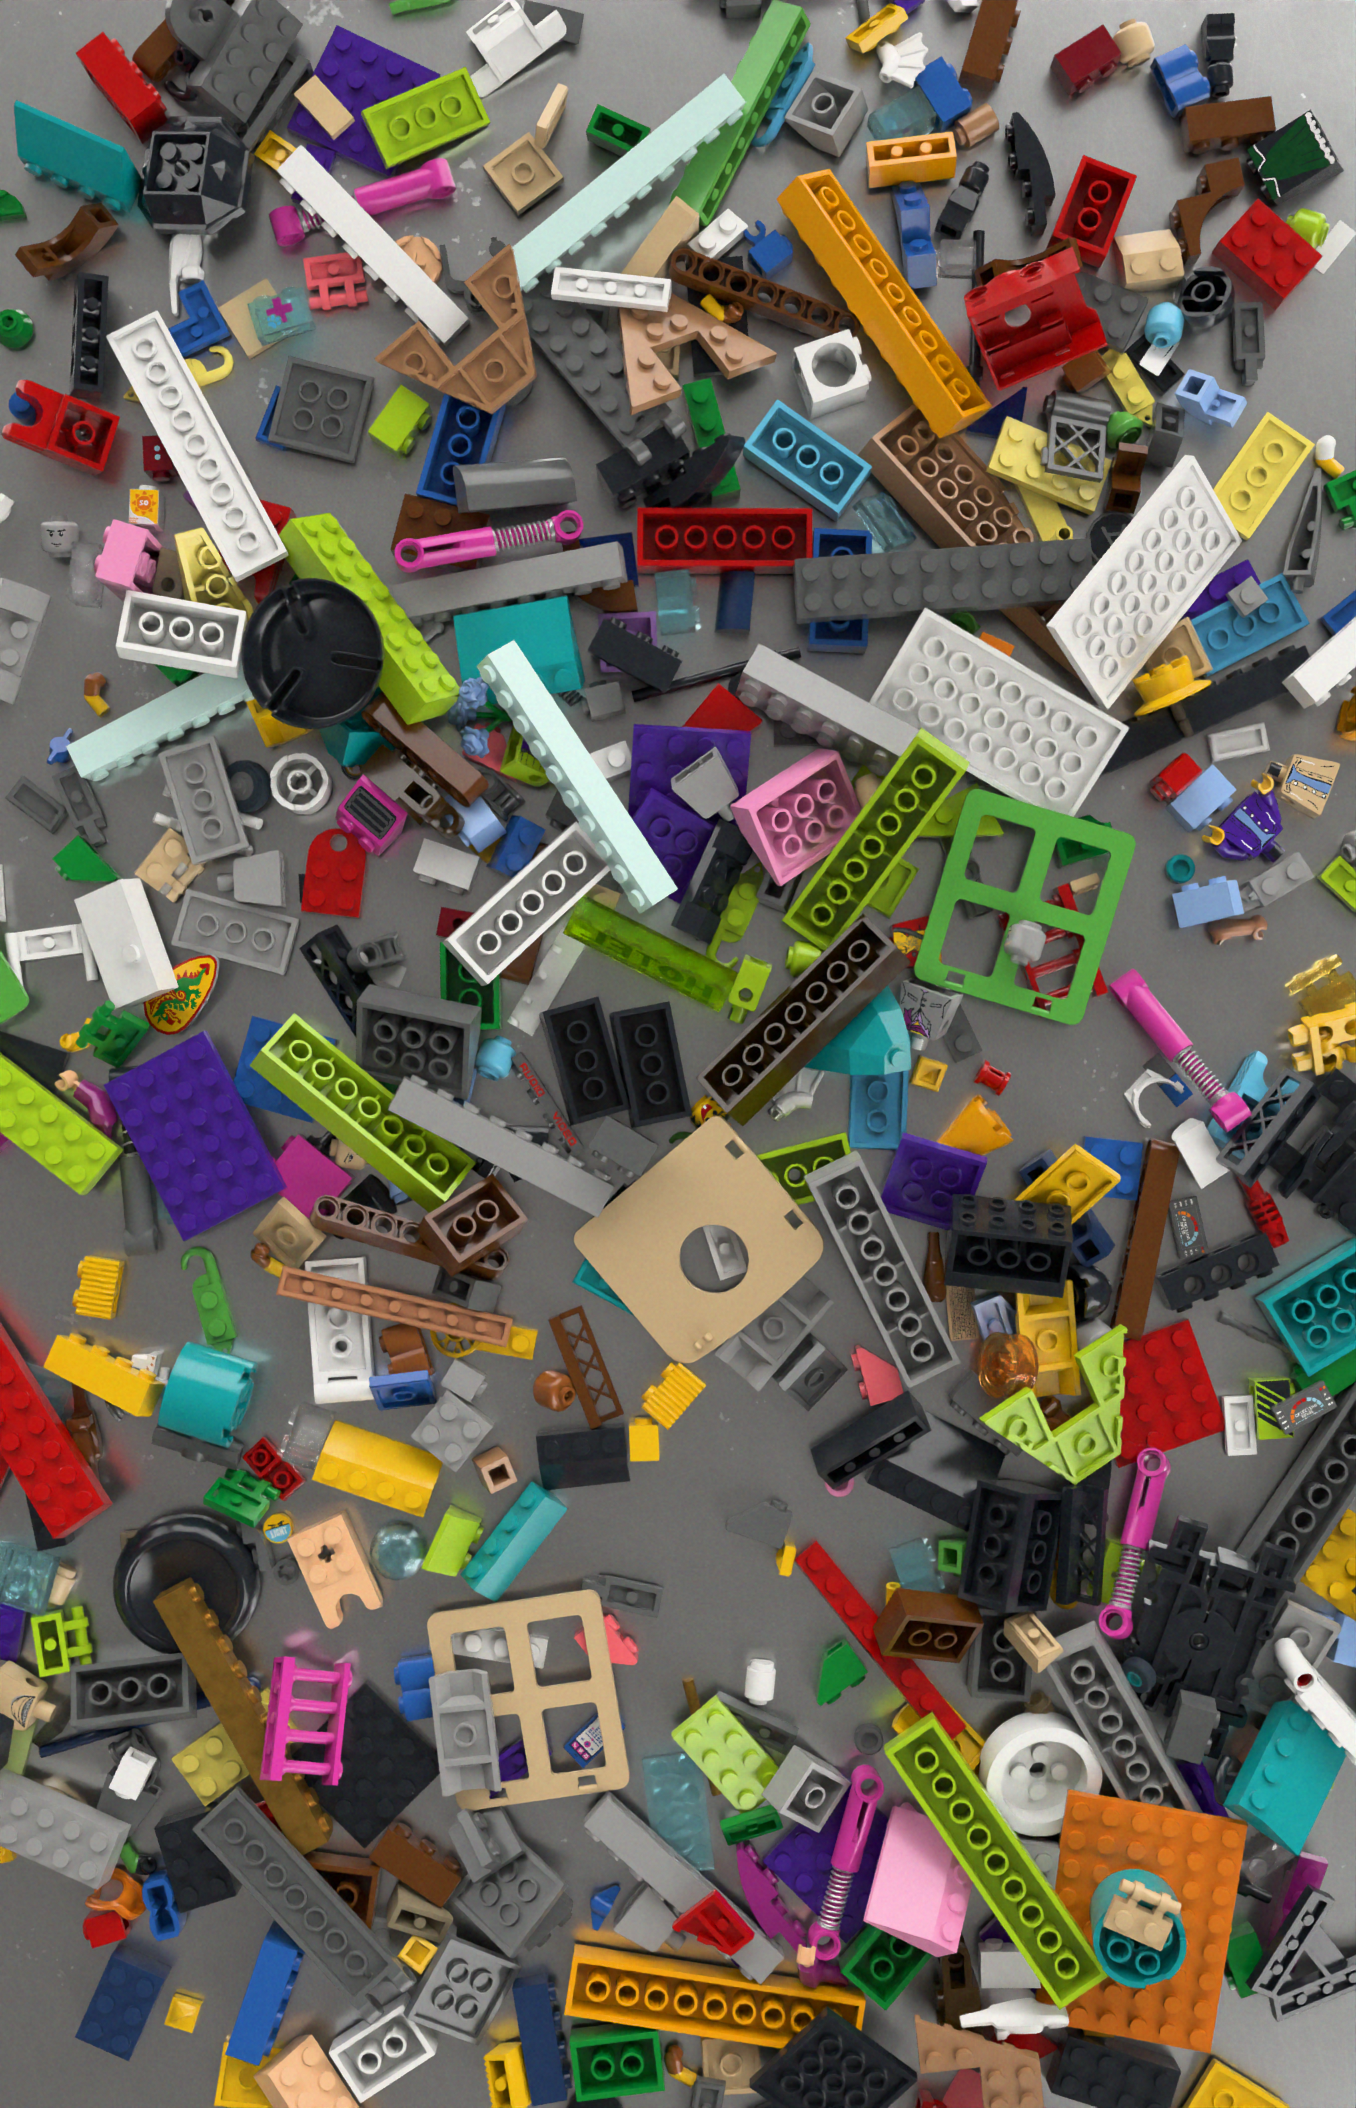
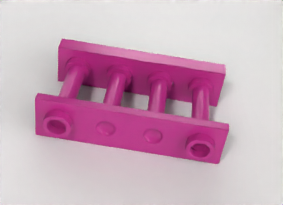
M274 1657L260 1780L282 1781V1775L285 1772L322 1775L321 1785L338 1786V1780L343 1772V1764L340 1760L347 1694L353 1678L352 1671L350 1670L351 1663L334 1664V1672L297 1668V1665H295L296 1657ZM295 1680L332 1684L331 1700L326 1702L296 1699L291 1695L292 1685ZM292 1711L329 1714L327 1732L290 1729V1726H288L289 1713ZM289 1741L325 1744L324 1763L287 1760L285 1757L286 1744Z

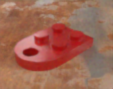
M340 828L328 829L317 835L312 841L307 856L301 912L360 919L367 856L366 850L358 842L359 839L351 832L346 833ZM336 836H343L347 839V846L342 851H335L331 848V841Z

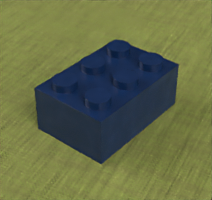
M118 1944L110 1956L75 2038L129 2061L138 2046L172 1967L122 1944Z

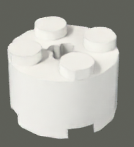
M307 753L283 756L275 763L270 773V787L273 797L284 808L296 814L309 815L319 811L327 804L332 794L333 783L329 771L317 758ZM307 778L305 788L296 790L298 788L296 785L297 780L304 781Z

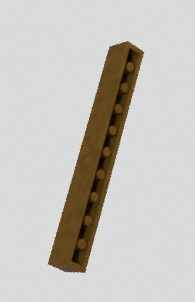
M189 1577L161 1592L153 1603L284 1836L301 1855L327 1843L333 1832V1823L330 1816L321 1810L318 1804V1795L312 1787H308L304 1779L305 1774L285 1772L282 1775V1781L260 1780L268 1711L266 1712L261 1703L262 1697L258 1688L255 1685L252 1686L248 1680V1673L244 1663L241 1660H237L232 1651L233 1644L226 1634L223 1635L220 1630L216 1613L213 1609L207 1607L202 1588ZM287 1743L285 1757L287 1760H293L290 1754L289 1743Z

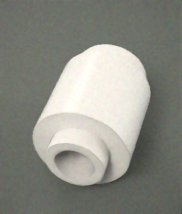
M765 1659L751 1660L750 1666L747 1667L744 1696L750 1698V1703L766 1705L767 1701L773 1699L776 1670L773 1669L774 1662Z

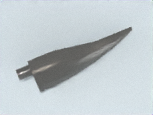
M1321 468L1315 469L1287 551L1283 575L1293 583L1291 592L1295 594H1302L1304 587H1311L1315 582L1322 525Z

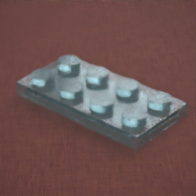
M685 1751L643 1756L642 1766L650 1828L697 1871L715 1869L703 1771Z

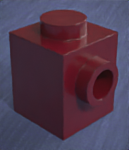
M441 907L436 936L447 939L474 913Z

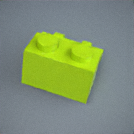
M83 1606L72 1607L73 1619L67 1621L64 1618L63 1608L32 1615L31 1625L40 1677L69 1672L72 1666L71 1657L79 1656L80 1665L92 1664L90 1653L93 1652L92 1643L88 1642L86 1627L89 1626L88 1617H84ZM67 1631H75L76 1646L69 1647Z

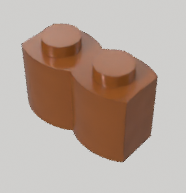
M399 1323L381 1330L382 1336H379L380 1347L383 1353L388 1352L391 1363L387 1365L389 1375L428 1370L429 1375L435 1373L421 1328Z

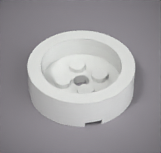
M1048 1711V1714L1026 1712L1010 1718L989 1736L979 1757L981 1760L978 1774L979 1781L1012 1829L1024 1835L1048 1836L1061 1832L1067 1789L1098 1795L1100 1793L1102 1784L1100 1762L1080 1727L1071 1719L1055 1712ZM1038 1762L1044 1764L1042 1773L1030 1772L1033 1764Z

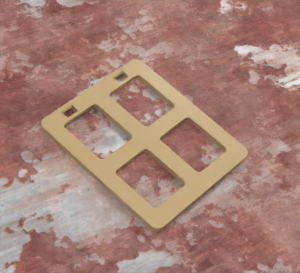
M587 1589L441 1611L430 1616L427 1622L435 1675L447 1671H456L451 1640L452 1634L493 1627L504 1628L514 1690L491 1694V1700L493 1702L494 1716L517 1714L519 1716L529 1771L527 1778L501 1782V1787L506 1788L507 1797L490 1799V1790L486 1788L462 1790L455 1793L456 1802L461 1809L477 1810L624 1788L628 1784L630 1772L600 1596L596 1591ZM579 1615L583 1621L592 1675L591 1679L544 1687L539 1686L536 1679L528 1623ZM589 1702L596 1704L606 1765L599 1768L554 1773L551 1769L542 1711L549 1708ZM595 1775L597 1784L579 1786V1777Z

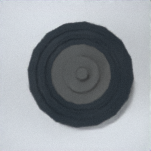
M251 760L235 761L226 768V772L239 812H254L263 807L271 791V783L267 771L260 764Z

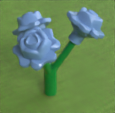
M482 677L477 679L469 678L462 683V686L459 688L457 702H455L447 714L448 723L456 725L457 732H460L462 737L461 747L464 749V752L468 755H477L480 758H483L485 754L490 752L487 746L489 733L501 722H513L506 710H500L487 700L486 691L489 686L487 683H484ZM479 705H484L492 712H477L476 708ZM477 718L494 719L485 729L481 728L478 730L466 726L462 730L463 725L468 720L476 721Z

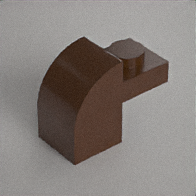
M1119 442L1115 457H1112L1105 510L1134 514L1141 493V475L1148 455V446Z

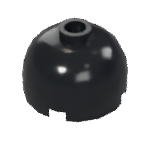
M1207 266L1194 270V275L1190 276L1187 280L1184 277L1175 290L1174 301L1176 306L1181 309L1185 321L1192 326L1200 328L1214 327L1222 323L1229 316L1235 304V290L1230 277L1221 268Z
M1081 1263L1068 1265L1066 1279L1073 1281L1076 1323L1100 1316L1107 1309L1112 1293L1110 1280L1094 1265L1090 1267L1082 1266Z

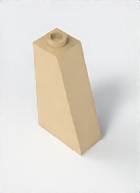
M676 196L621 274L664 279L668 274L674 252L682 248L687 249V244L699 234V213Z

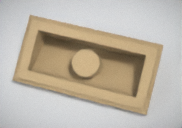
M1021 1612L1005 1619V1637L1036 1674L1044 1670L1063 1653L1061 1645L1033 1612Z

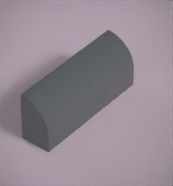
M563 457L452 466L459 514L562 505L577 501L573 472L570 464Z

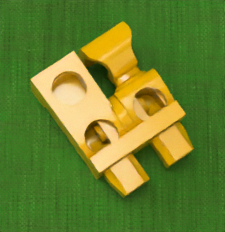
M1356 1002L1344 1005L1345 1008L1341 1010L1320 1013L1312 1017L1300 1018L1301 1025L1287 1029L1288 1039L1293 1047L1304 1045V1051L1291 1055L1292 1066L1297 1072L1311 1070L1317 1076L1325 1074V1072H1331L1334 1067L1339 1070L1342 1069L1344 1060L1356 1063ZM1353 1039L1355 1042V1047H1351L1348 1043L1339 1045L1341 1042Z

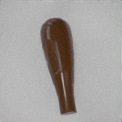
M928 1232V1251L923 1286L931 1302H942L946 1298V1285H944L945 1273L940 1249L939 1232Z

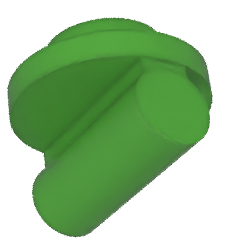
M955 612L949 619L950 622L972 635L981 628L975 618L968 612Z

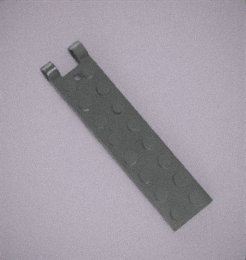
M545 271L537 278L539 283L528 293L524 290L521 291L529 336L631 455L633 460L641 467L652 458L651 452L641 440L643 437L662 424L672 438L676 440L687 431V427L675 411H672L666 403L630 415L629 394L626 390L627 378L624 374L623 366L624 354L578 302L552 299L551 290L554 274H548ZM641 418L645 419L643 423H638Z
M239 1786L194 1826L192 1830L317 1965L368 2023L372 2024L384 2013V2009L378 1999L372 1994H368V1992L385 1976H388L395 1987L402 1993H406L417 1982L411 1969L399 1962ZM370 1970L373 1975L367 1977L365 1971Z

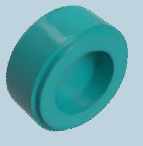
M1175 855L1166 862L1164 868L1165 875L1168 880L1175 884L1185 883L1194 876L1195 864L1187 855Z

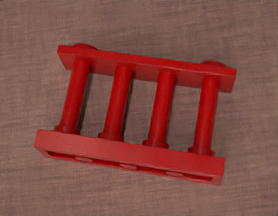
M1068 883L1054 888V895L1051 896V899L1044 901L1079 912ZM999 911L1000 915H997V920L1002 932H1004L1009 916L1006 912ZM1059 928L1044 932L1046 935L1045 944L1066 937L1067 939L1071 938L1074 949L1071 950V954L1032 968L1029 962L1027 966L1019 965L1027 988L1040 993L1036 978L1074 964L1077 965L1084 943L1082 935ZM1099 967L1091 990L1092 998L1108 993ZM1070 985L1048 992L1045 995L1065 999ZM1035 997L1032 1006L1047 1010L1045 1006L1051 1004L1052 1001Z

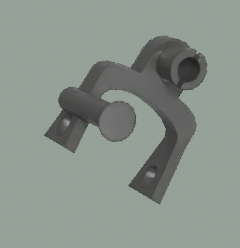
M497 237L491 238L489 252L494 257L506 247L502 241L497 240ZM445 244L439 245L446 288L452 293L464 294L467 308L472 314H484L486 311L480 303L476 305L473 302L475 296L465 285V281L456 280L450 276Z

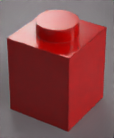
M91 1910L84 1919L82 1928L85 1939L90 1940L93 1949L127 1938L132 1930L130 1920L122 1918L115 1910Z

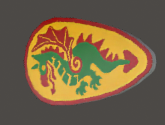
M201 955L176 965L172 969L179 987L143 1002L145 1016L149 1024L157 1032L166 1035L179 1034L187 1029L196 1019L214 989L220 966L218 958L214 955Z

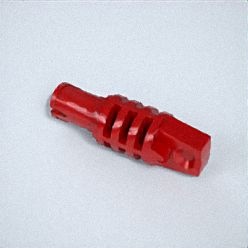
M1236 1176L1248 1198L1246 1206L1259 1231L1267 1234L1273 1248L1289 1242L1283 1217L1271 1194L1267 1191L1264 1192L1258 1179L1250 1188L1243 1184L1238 1176Z

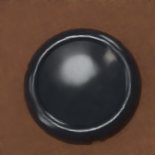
M299 579L292 581V585L287 588L280 586L269 593L252 613L242 640V668L252 695L262 708H268L272 712V717L297 728H328L347 721L356 715L374 695L382 677L383 661L385 659L384 641L380 626L373 612L350 589L325 579Z
M173 1514L146 1524L135 1533L131 1541L125 1544L114 1569V1603L126 1628L144 1645L164 1654L182 1653L153 1603L161 1592L191 1577L193 1582L198 1583L202 1588L207 1607L213 1609L219 1620L218 1626L223 1635L226 1634L233 1641L247 1626L256 1609L260 1593L258 1568L254 1569L252 1563L253 1555L248 1545L244 1544L243 1539L227 1525L203 1515Z

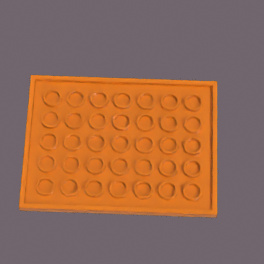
M1067 1789L1059 1840L1060 1855L1055 1892L1092 1946L1090 1902L1093 1893L1105 1878L1115 1872L1126 1869L1145 1870L1154 1873L1168 1883L1174 1891L1178 1902L1181 1903L1180 1911L1187 1944L1184 1961L1177 1973L1169 1980L1164 1979L1155 1984L1145 1985V1988H1133L1123 1985L1108 1976L1065 2006L1069 2018L1068 2027L1211 2053L1248 1828L1246 1821ZM1040 1982L1041 1988H1036L1035 2000L1045 2004H1055Z

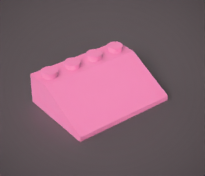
M821 748L816 749L730 805L741 833L778 886H782L830 854L861 811L839 751Z
M897 1806L892 1807L863 1921L925 1952L941 1957L957 1953L973 1882L927 1815Z

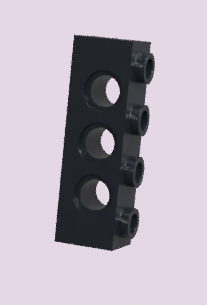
M79 272L74 282L69 395L72 397L99 400L103 394L109 276Z
M1256 1232L1157 1274L1154 1280L1166 1309L1176 1310L1177 1313L1192 1308V1302L1201 1298L1203 1301H1209L1220 1296V1290L1227 1287L1230 1290H1234L1246 1285L1245 1280L1256 1276L1257 1279L1266 1277L1273 1273L1272 1268L1280 1264L1267 1234ZM1246 1254L1250 1259V1264L1245 1270H1241L1238 1266V1260L1242 1255ZM1216 1266H1220L1223 1269V1276L1219 1281H1214L1211 1277V1271ZM1194 1277L1197 1283L1194 1291L1187 1293L1184 1283L1188 1278Z

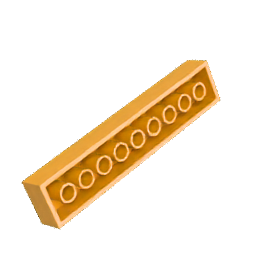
M830 169L797 176L776 198L782 207L783 214L791 220L798 230L799 237L811 249L816 262L824 268L831 279L833 287L841 293L847 302L848 309L856 315L863 325L864 332L878 347L881 357L891 366L898 382L906 388L912 397L914 405L921 410L929 422L931 430L939 438L970 427L992 405Z
M574 1944L564 2015L782 2049L827 2006L861 2031L866 1999L864 1992L857 1987H841L821 1982L818 1987L813 1988L801 1983L799 1978L770 1974L760 1984L754 1978L749 1980L739 1969Z

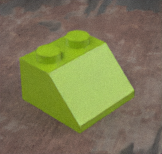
M450 1504L421 1568L426 1571L456 1577L459 1569L464 1570L472 1557L471 1554L467 1553L471 1543L477 1544L484 1528L479 1526L482 1518Z

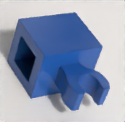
M757 220L755 227L760 233L753 236L746 229L743 234L745 241L753 246L748 250L747 261L761 278L770 280L792 262L794 248L790 240L785 235L780 236L776 230L765 237V225Z

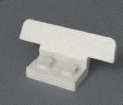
M506 0L466 31L487 62V64L470 76L479 97H487L565 36L566 25L557 10L533 26L515 0Z

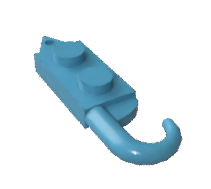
M809 42L792 60L765 113V117L771 123L765 134L760 138L756 137V131L751 141L753 146L764 147L775 139L785 121L786 113L812 73L816 64L813 62V46Z

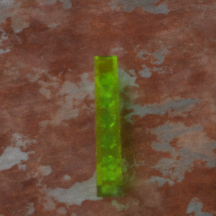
M585 895L580 898L563 931V934L720 1012L728 998L738 972Z

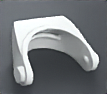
M1147 1069L1123 1094L1127 1104L1145 1129L1147 1127L1150 1128L1152 1125L1141 1115L1138 1100L1144 1088L1152 1083H1166L1174 1087L1179 1093L1182 1094L1184 1092V1086L1178 1081L1174 1083L1150 1069Z

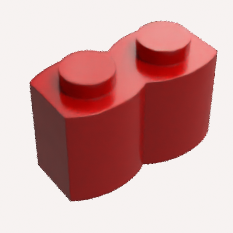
M1181 753L1149 782L1151 786L1150 792L1160 802L1163 800L1170 802L1173 798L1178 797L1202 774V769L1188 754Z

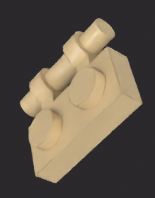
M169 827L134 874L157 891L161 889L165 882L169 884L172 888L165 897L175 903L181 894L185 895L186 889H189L188 885L197 874L201 875L205 870L203 866L206 862L193 865L190 856L187 855L189 851L184 837ZM183 862L188 868L177 880L171 874Z
M1123 1878L1120 1882L1119 1890L1128 1894L1125 1899L1114 1894L1103 1919V1927L1162 1951L1173 1926V1920L1164 1916V1913L1168 1911L1178 1915L1181 1903L1172 1900L1169 1894L1164 1892L1158 1894L1145 1888V1884L1139 1881L1131 1882ZM1143 1900L1154 1905V1907L1150 1910L1137 1903Z

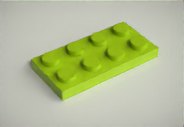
M466 67L366 108L361 112L386 169L484 128L491 123Z
M715 1695L673 1730L671 1735L737 1811L742 1814L755 1810L766 1801L762 1793L779 1769V1766Z

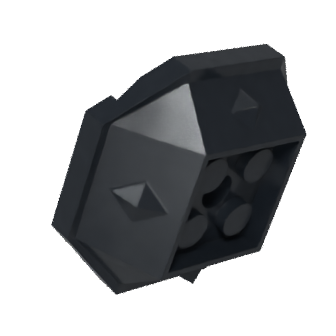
M170 116L163 126L152 131L151 142L145 149L137 206L158 234L212 235L234 217L238 218L246 213L254 154L223 117Z

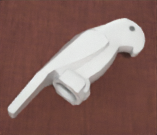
M173 234L170 241L169 284L171 309L174 316L179 315L178 287L180 281L186 284H196L204 280L205 272L200 267L203 253L200 235Z
M1033 1998L1015 1999L993 2004L988 2009L959 2016L962 2028L993 2025L997 2041L1005 2040L1010 2034L1041 2033L1045 2026H1048V2029L1066 2027L1069 2024L1066 2007L1059 2010L1056 2004L1041 2003Z

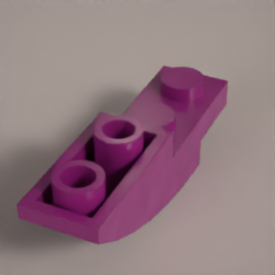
M743 1842L737 1843V1863L741 1884L749 1906L760 1926L770 1939L780 1932L797 1953L799 1944L807 1948L805 1937L807 1931L798 1920L794 1922L786 1914L789 1912L788 1908L779 1897L774 1899L779 1894L777 1884L779 1879L769 1867L764 1869L759 1863L760 1856L750 1844L745 1846Z
M1301 1851L1299 1856L1295 1857L1291 1871L1286 1870L1271 1922L1267 1947L1307 1884L1320 1889L1328 1867L1326 1858ZM1298 1960L1290 1972L1294 1973Z

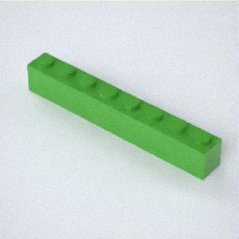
M772 0L768 10L763 14L762 22L756 34L749 42V47L742 61L738 63L736 73L731 81L746 102L741 110L743 116L731 126L725 123L718 129L721 132L720 135L711 143L706 144L703 141L697 146V154L686 165L684 175L678 187L671 195L669 204L676 196L699 213V225L707 227L811 25L803 8L800 6Z

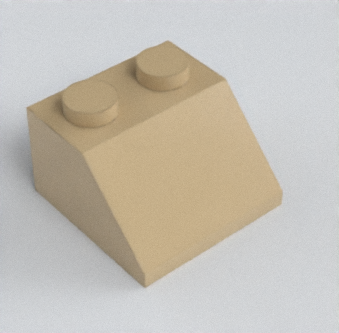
M1170 229L1113 237L1112 241L1120 287L1140 293L1176 288L1183 279L1184 270L1181 249Z

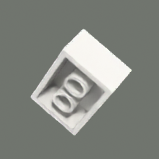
M408 1992L383 2007L384 2013L372 2024L364 2019L333 2039L329 2055L360 2103L436 2053L439 2040L431 2028L410 2021L403 2014L411 1999Z

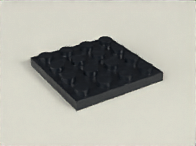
M366 1680L347 1699L340 1760L343 1764V1772L338 1780V1786L321 1785L322 1775L305 1774L304 1779L308 1787H312L316 1791L322 1807L365 1849L440 1774L438 1754L426 1739ZM328 1719L316 1731L327 1732ZM303 1743L291 1756L295 1761L324 1763L326 1745Z
M827 2006L750 2078L749 2087L777 2108H888L918 2081L915 2070Z

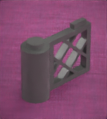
M1053 390L1050 395H1046L1043 402V412L1046 413L1049 421L1047 447L1041 449L1040 465L1045 466L1046 473L1100 483L1103 480L1106 426L1111 413L1110 401ZM1056 426L1066 428L1072 437L1063 442L1056 434ZM1086 432L1097 434V444L1092 448L1081 436ZM1074 440L1085 452L1078 458L1067 447ZM1061 451L1070 463L1067 466L1054 464V455L1057 452ZM1088 456L1095 464V472L1086 471L1080 461Z

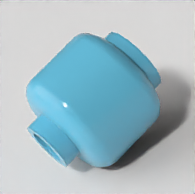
M1163 302L1151 308L1146 319L1145 338L1159 348L1170 347L1179 342L1185 321L1181 309L1169 302Z
M502 1036L483 1040L475 1059V1066L478 1068L477 1073L493 1081L507 1077L514 1064L511 1058L517 1055L516 1051L511 1047L512 1042Z

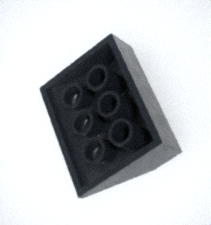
M924 1410L932 1431L870 1467L864 1479L868 1484L969 1533L977 1481L996 1480L1006 1454L994 1444Z

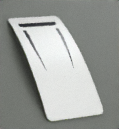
M1179 342L1166 348L1156 347L1152 343L1139 364L1156 376H1159L1178 347Z

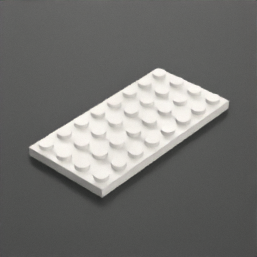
M1185 455L1046 625L1099 708L1108 710L1242 542L1198 462L1192 455Z
M926 607L869 701L870 704L919 730L922 727L941 742L967 755L966 760L970 764L966 771L1018 801L1072 817L1080 808L1129 729L1127 725Z

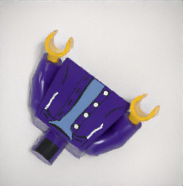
M1261 773L1263 777L1261 784L1253 779L1251 786L1258 790V794L1254 791L1247 795L1218 827L1209 825V828L1212 830L1211 837L1202 836V840L1210 843L1223 858L1250 861L1262 852L1274 863L1285 852L1274 840L1283 830V827L1280 824L1282 818L1272 789L1274 781L1270 776Z

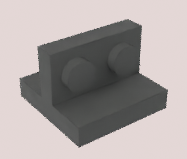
M809 1333L772 1377L788 1395L809 1411L845 1374L848 1368Z
M503 1806L484 1808L478 1811L465 1808L456 1814L460 1823L448 1830L452 1842L474 1884L480 1883L526 1852Z

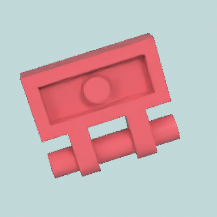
M345 252L303 258L307 288L309 291L319 289L320 292L319 297L309 298L311 310L322 308L323 311L332 310L334 306L348 305V307L358 306L357 303L368 302L367 290L355 291L354 284L366 283L363 260L359 256L354 260ZM345 286L346 293L330 295L329 288Z

